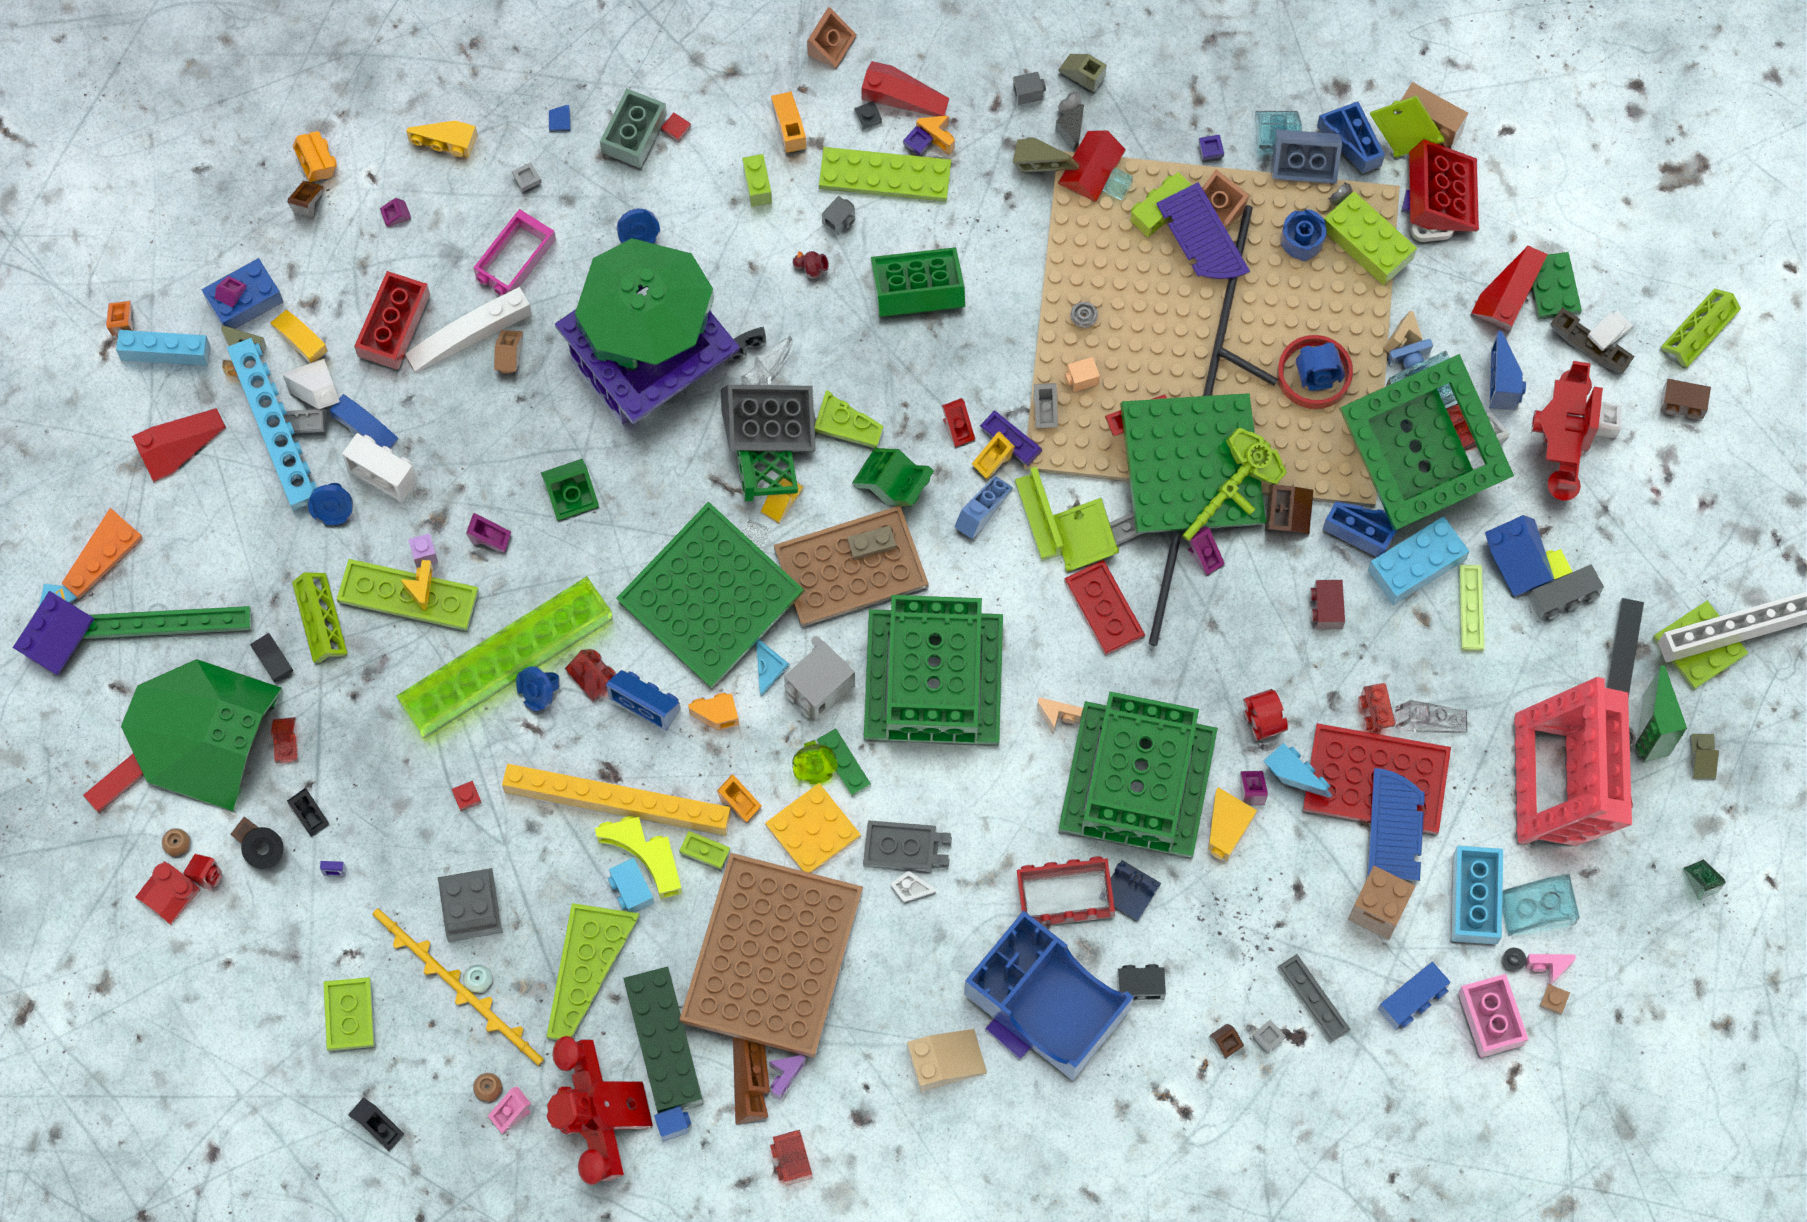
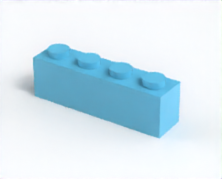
M119 330L116 351L122 361L208 366L210 343L206 335Z

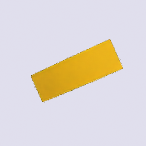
M287 309L270 322V325L309 363L316 362L328 352L326 344Z

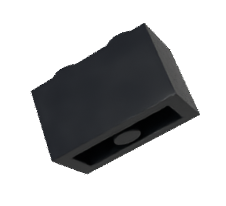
M1157 964L1145 965V968H1136L1135 965H1124L1122 968H1118L1117 990L1123 993L1129 992L1134 996L1133 1001L1164 1000L1166 996L1165 968L1159 967Z

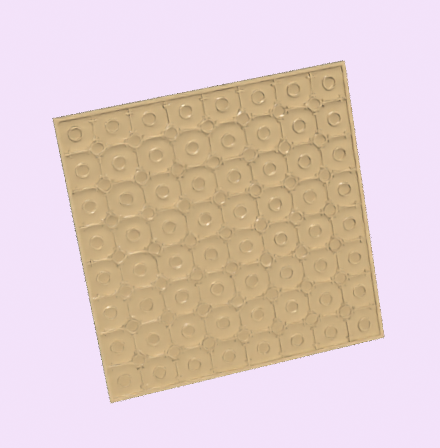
M1063 151L1069 154L1071 157H1073V155L1075 154V152ZM1122 157L1097 202H1094L1059 185L1058 181L1065 170H1057L1055 172L1027 437L1040 446L1043 451L1029 466L1024 464L1023 470L1030 471V468L1037 466L1038 472L1130 482L1124 434L1113 437L1105 416L1121 410L1120 403L1122 401L1150 400L1166 394L1167 398L1203 396L1228 279H1211L1197 276L1192 265L1197 263L1194 258L1191 260L1187 259L1168 226L1169 223L1173 222L1172 219L1168 220L1147 238L1130 221L1132 207L1138 202L1142 203L1151 190L1162 186V182L1169 175L1173 176L1179 172L1192 185L1199 182L1201 187H1203L1217 169L1250 195L1246 205L1253 207L1242 256L1250 273L1237 279L1223 348L1277 378V368L1281 354L1291 342L1308 335L1326 336L1341 344L1348 352L1353 365V376L1347 393L1339 402L1323 409H1309L1289 400L1282 392L1278 381L1275 386H1272L1220 356L1212 396L1250 393L1255 434L1264 437V441L1270 443L1272 450H1277L1287 472L1277 485L1313 489V501L1341 502L1375 507L1377 492L1339 408L1385 387L1387 351L1383 348L1387 344L1389 337L1393 278L1383 286L1327 234L1322 250L1308 261H1301L1285 252L1281 246V234L1285 219L1294 211L1313 210L1324 219L1337 207L1332 205L1328 198H1331V195L1337 192L1339 187L1344 185V182L1350 184L1352 191H1355L1397 229L1400 186L1338 179L1337 184L1272 179L1270 172ZM1242 215L1226 228L1235 246ZM1089 302L1097 309L1098 317L1092 326L1082 328L1072 322L1070 314L1075 304ZM1301 349L1295 351L1287 359L1284 366V378L1288 386L1298 395L1307 399L1322 400L1334 396L1342 389L1345 377L1340 383L1338 380L1332 383L1333 387L1326 390L1309 391L1306 386L1304 389L1296 366V358L1301 354ZM1093 357L1100 375L1099 385L1074 392L1072 386H1068L1064 374L1067 373L1068 364ZM1056 383L1058 427L1036 428L1035 405L1033 401L1034 384ZM1261 481L1263 496H1268L1271 484Z

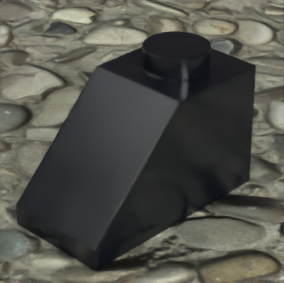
M364 1097L348 1114L362 1130L387 1151L404 1134L376 1105Z

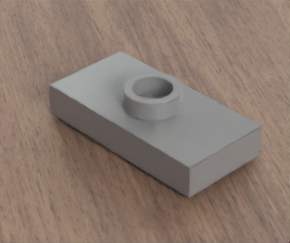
M326 410L286 411L287 414L283 415L286 423L291 422L295 434L325 432Z

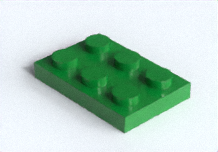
M1569 252L1548 254L1531 288L1538 320L1554 318L1562 307L1574 315L1581 314L1582 308Z

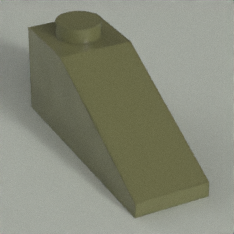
M1028 137L1017 140L1013 163L1021 172L1079 169L1078 163L1069 154L1037 138Z

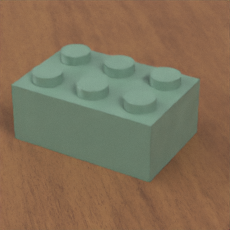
M626 88L600 140L601 153L641 168L667 116L666 103Z

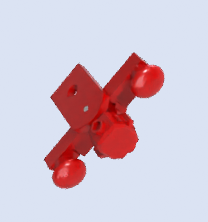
M1573 361L1570 370L1564 372L1560 380L1555 379L1553 399L1542 411H1534L1531 427L1532 432L1544 434L1543 442L1547 443L1546 460L1560 462L1559 470L1550 475L1547 486L1550 494L1562 501L1572 500L1579 494L1581 488L1578 478L1580 456L1583 455L1584 451L1590 449L1599 428L1603 388L1594 386L1587 401V395L1592 389V382L1589 377L1591 363Z
M563 1036L554 1044L552 1057L558 1069L570 1071L574 1068L576 1073L572 1074L575 1089L571 1087L558 1088L557 1094L553 1095L547 1103V1120L552 1128L559 1129L564 1134L569 1135L580 1132L586 1139L588 1150L582 1153L578 1161V1173L583 1182L594 1185L599 1181H612L624 1175L614 1129H648L653 1127L643 1081H603L594 1040L582 1039L575 1042L572 1037Z

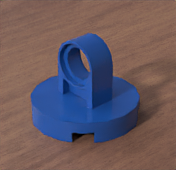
M637 208L629 210L621 216L616 230L621 243L633 238L654 244L658 232L660 233V225L653 212Z
M330 483L319 486L312 491L308 501V509L312 517L323 520V524L338 525L347 521V518L351 515L353 499L342 488L341 484Z
M535 666L524 668L516 676L518 694H523L526 700L523 703L534 711H540L549 707L552 702L553 691L560 687L559 675L557 673H544Z

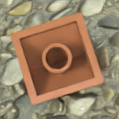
M828 7L807 40V53L809 56L833 68H837L857 34L831 7Z
M1217 169L1202 187L1225 228L1242 215L1250 197L1247 192Z

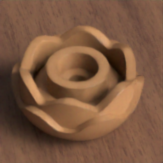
M170 829L162 837V848L170 856L182 855L189 849L190 836L182 829Z
M493 1073L479 1075L473 1084L475 1096L479 1100L487 1102L494 1101L502 1093L503 1089L500 1078Z

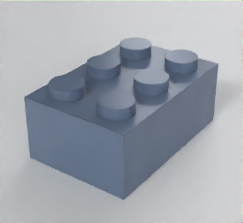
M1276 129L1270 167L1272 179L1337 184L1342 149L1340 134Z

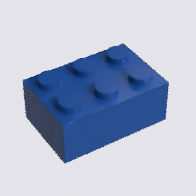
M259 258L201 289L206 302L221 326L224 325L234 329L283 303L279 289ZM227 276L247 285V288L234 307H230L215 299L217 285Z

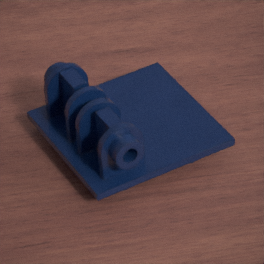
M1121 860L1110 878L1114 907L1138 921L1161 883ZM1105 886L1098 898L1109 903L1107 886Z

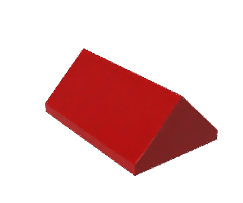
M1108 130L1087 131L1072 157L1078 163L1079 169L1065 170L1058 184L1097 202L1126 149Z

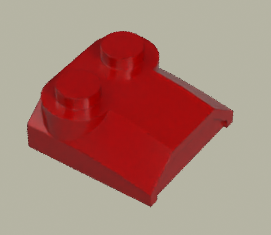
M164 861L154 868L152 876L135 898L156 912L168 924L172 925L199 893L200 888L183 873Z

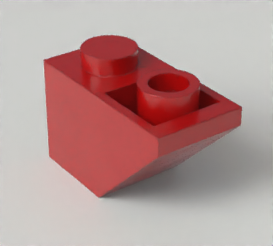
M196 853L183 872L192 882L208 891H211L213 886L216 887L222 879V871L215 859Z

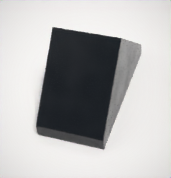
M306 788L287 800L291 811L310 836L329 824Z

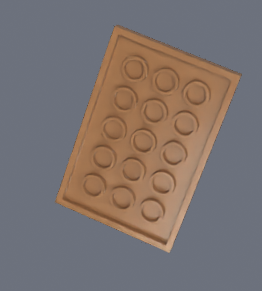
M901 506L886 509L774 545L781 569L805 590L793 603L801 627L890 600L891 595H906L929 587ZM890 525L896 549L853 560L847 537Z

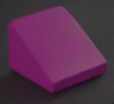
M394 198L380 208L386 227L411 219L406 202L399 198Z
M227 276L217 285L215 299L230 307H234L247 288V285Z

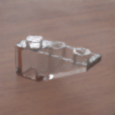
M1409 700L1395 707L1396 729L1434 733L1468 732L1467 710Z

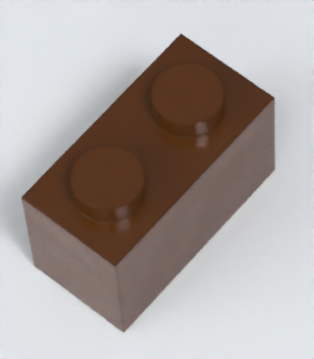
M1667 379L1663 387L1660 411H1664L1669 415H1685L1695 420L1703 419L1708 411L1711 387Z

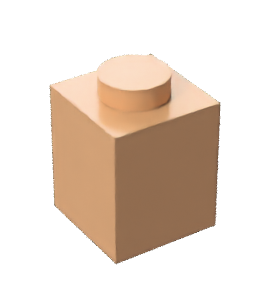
M1093 357L1068 364L1067 373L1064 374L1068 386H1072L1074 392L1099 385L1100 375Z

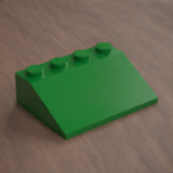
M956 247L871 257L879 317L966 307L965 286Z
M1665 665L1660 666L1643 694L1637 743L1635 744L1636 752L1639 757L1642 756L1643 762L1670 756L1687 730Z

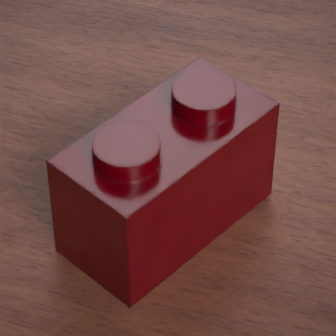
M1316 580L1314 587L1310 588V600L1314 601L1315 609L1311 610V620L1316 622V630L1343 629L1345 624L1343 580Z

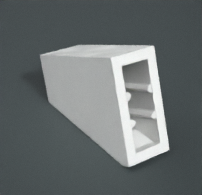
M324 359L282 373L289 393L317 409L340 402Z

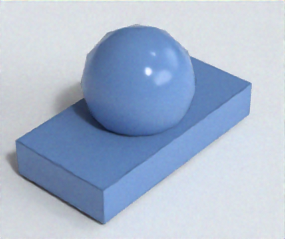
M1426 339L1392 350L1387 358L1388 364L1392 366L1403 362L1407 371L1412 373L1418 372L1424 367L1425 361L1423 356L1431 353L1433 343L1431 339Z

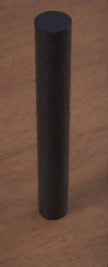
M1220 347L1217 355L1275 386L1278 378Z

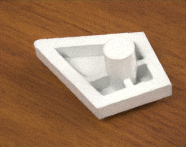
M907 871L890 884L904 903L936 893L934 887L910 871Z

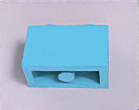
M634 858L609 869L610 877L607 879L612 890L617 889L620 894L617 900L622 910L627 909L628 912L635 913L654 904L653 896Z

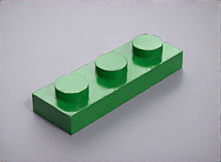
M836 728L817 739L818 745L851 797L871 787L870 781Z

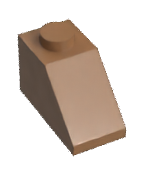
M501 330L495 344L494 370H500L502 373L516 372L520 362L523 331Z

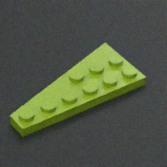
M575 903L571 904L547 1030V1039L558 1040L563 1036L573 1038L637 923L640 913Z

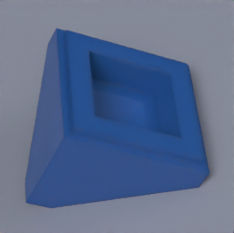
M569 105L549 110V131L571 130Z

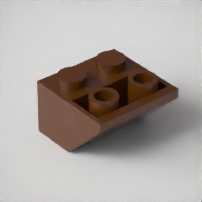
M1270 485L1265 530L1310 534L1314 490L1293 486Z

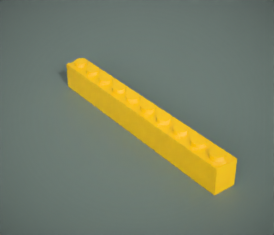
M508 763L502 782L504 793L625 817L634 816V818L639 817L641 820L727 836L731 818V809L727 806Z

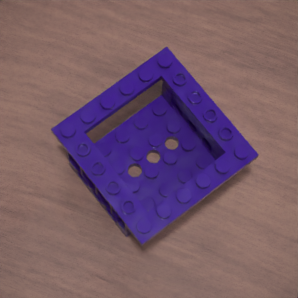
M639 286V287H638V288H639V291H638V292H640V291L643 290L644 288H643L642 286ZM576 309L554 323L555 328L568 343L571 361L622 425L629 420L632 424L636 423L740 351V346L713 313L709 311L704 333L699 334L695 346L658 365L637 360L638 368L634 371H629L625 366L619 365V362L611 360L605 362L596 358L577 326L575 318Z

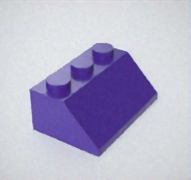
M49 591L12 648L54 674L59 675L95 618Z

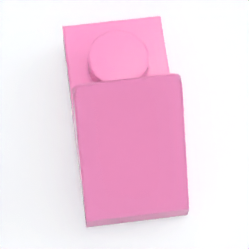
M1529 954L1526 958V969H1532L1534 972H1544L1546 969H1549V983L1552 985L1573 964L1576 955Z
M516 1086L510 1089L488 1117L503 1134L530 1113L528 1107L531 1103L519 1087Z

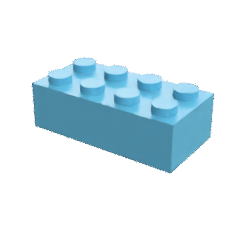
M1443 516L1370 562L1368 572L1392 605H1395L1466 561L1470 551Z
M1457 845L1453 853L1451 942L1497 945L1502 938L1503 849Z

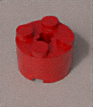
M1269 689L1243 699L1246 708L1244 716L1247 723L1252 722L1254 727L1252 732L1256 741L1288 731L1287 718H1283L1282 714L1284 708L1275 690Z

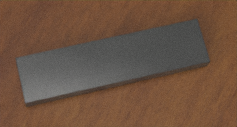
M1298 954L1278 966L1283 977L1330 1043H1333L1351 1030Z

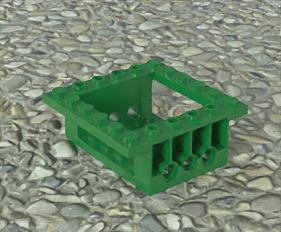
M1460 354L1339 408L1393 530L1402 528L1514 476ZM1449 383L1485 465L1472 468L1437 388ZM1403 420H1407L1410 423L1411 429L1409 432L1402 431L1400 424ZM1412 440L1417 441L1420 445L1417 453L1410 450L1409 444ZM1421 460L1426 461L1429 465L1426 473L1419 470L1418 465Z
M891 595V610L869 609L864 740L999 745L1003 614L982 613V598ZM888 634H890L887 716H885ZM938 636L942 642L934 646L929 643V638ZM981 637H982L980 720H978V710H979V679H980V647H981ZM932 657H937L940 659L941 664L937 667H932L928 664V660ZM930 679H937L940 682V686L932 689L927 685V682Z
M1109 691L1107 705L1085 701L1058 831L1193 858L1218 728L1197 724L1199 709L1111 691ZM1102 729V730H1101V735H1100V740H1099V745H1098V750H1097V755H1096V760H1095V765H1094V770H1093V775H1092V780H1091V785H1090V790H1089V795H1088V800H1087V805H1086L1085 811H1083V810H1084V805H1085V800H1086V795H1087V790H1088V785H1089V780H1090V775H1091V770H1092V765H1093V760H1094V755H1095V750H1096V745H1097V740H1098V735H1099V730ZM1143 739H1148L1151 741L1152 747L1143 749L1140 747L1139 742ZM1192 747H1193L1192 756H1191V761H1190V766H1189V772H1188V777H1187V782H1186V787H1185V792H1184V797H1183V803H1182V808H1181V813H1180V818H1179V823H1178V828H1177V830H1176L1177 822H1178V817H1179L1180 806H1181V801H1182V796H1183V791H1184V786H1185V780H1186V775H1187V770H1188V765H1189V760H1190V755H1191V749H1192ZM1137 761H1145L1148 768L1144 771L1136 769L1135 763ZM1139 782L1143 785L1144 789L1141 792H1134L1131 789V784Z

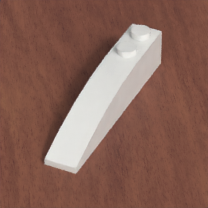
M518 287L450 323L411 349L405 356L414 372L417 373L531 316L530 304L521 288Z

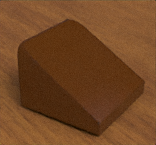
M1225 1024L1209 1036L1224 1058L1229 1057L1244 1046L1235 1028L1230 1024Z

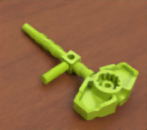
M1237 428L1229 436L1226 442L1236 463H1241L1242 466L1237 470L1236 474L1221 485L1218 489L1219 494L1210 501V504L1203 509V512L1196 517L1194 523L1182 535L1184 539L1190 541L1198 530L1208 522V519L1215 514V511L1222 506L1225 499L1232 498L1249 515L1255 510L1237 492L1239 489L1237 485L1239 486L1243 478H1246L1248 474L1271 485H1277L1287 472L1282 464V460L1277 450H1272L1270 443L1264 441V437L1242 428Z

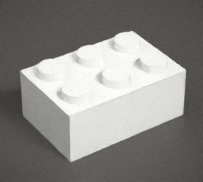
M357 433L342 453L347 470L403 503L417 483L412 463L405 457L399 458L395 456L394 452L388 447L378 446L371 437L367 435L363 437Z

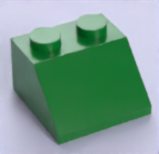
M583 459L540 472L557 521L599 507L590 475Z

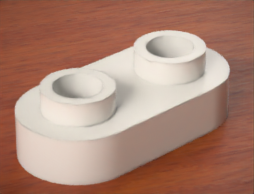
M1414 224L1411 229L1413 238L1419 242L1446 240L1451 238L1454 231L1450 230L1446 232L1430 230ZM1419 230L1425 231V234H1420Z

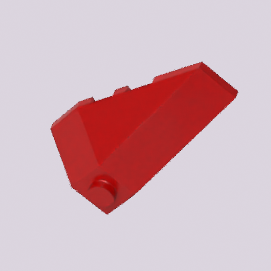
M871 61L866 70L861 88V99L864 101H874L878 104L935 117L945 116L949 102L947 96L898 68Z
M1527 245L1480 293L1471 314L1511 332L1548 254Z

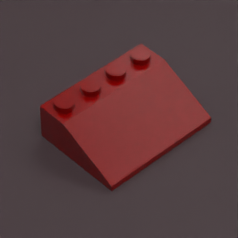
M1423 139L1409 151L1410 223L1430 230L1477 232L1479 230L1477 158Z

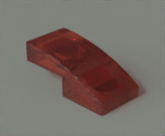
M1458 403L1446 408L1464 450L1467 451L1477 446Z

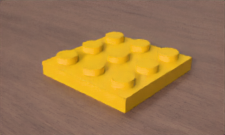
M820 783L765 822V826L800 870L808 873H813L861 837L859 831Z

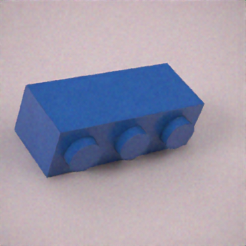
M1432 961L1379 1005L1378 1011L1395 1030L1401 1026L1406 1028L1414 1021L1413 1016L1416 1013L1420 1012V1014H1423L1432 1006L1430 1002L1433 999L1437 998L1440 1000L1449 992L1447 988L1451 982Z

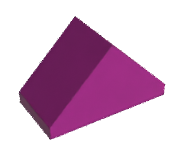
M1240 771L1242 801L1249 806L1265 805L1268 790L1263 771Z

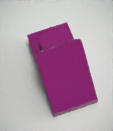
M473 513L466 535L473 545L484 544L501 553L505 552L511 531Z
M1204 526L1199 529L1189 541L1191 547L1188 548V552L1204 574L1208 575L1225 563L1210 528Z

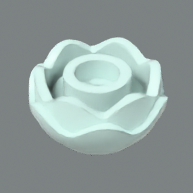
M483 965L469 967L463 976V982L470 992L483 993L493 981L490 970Z

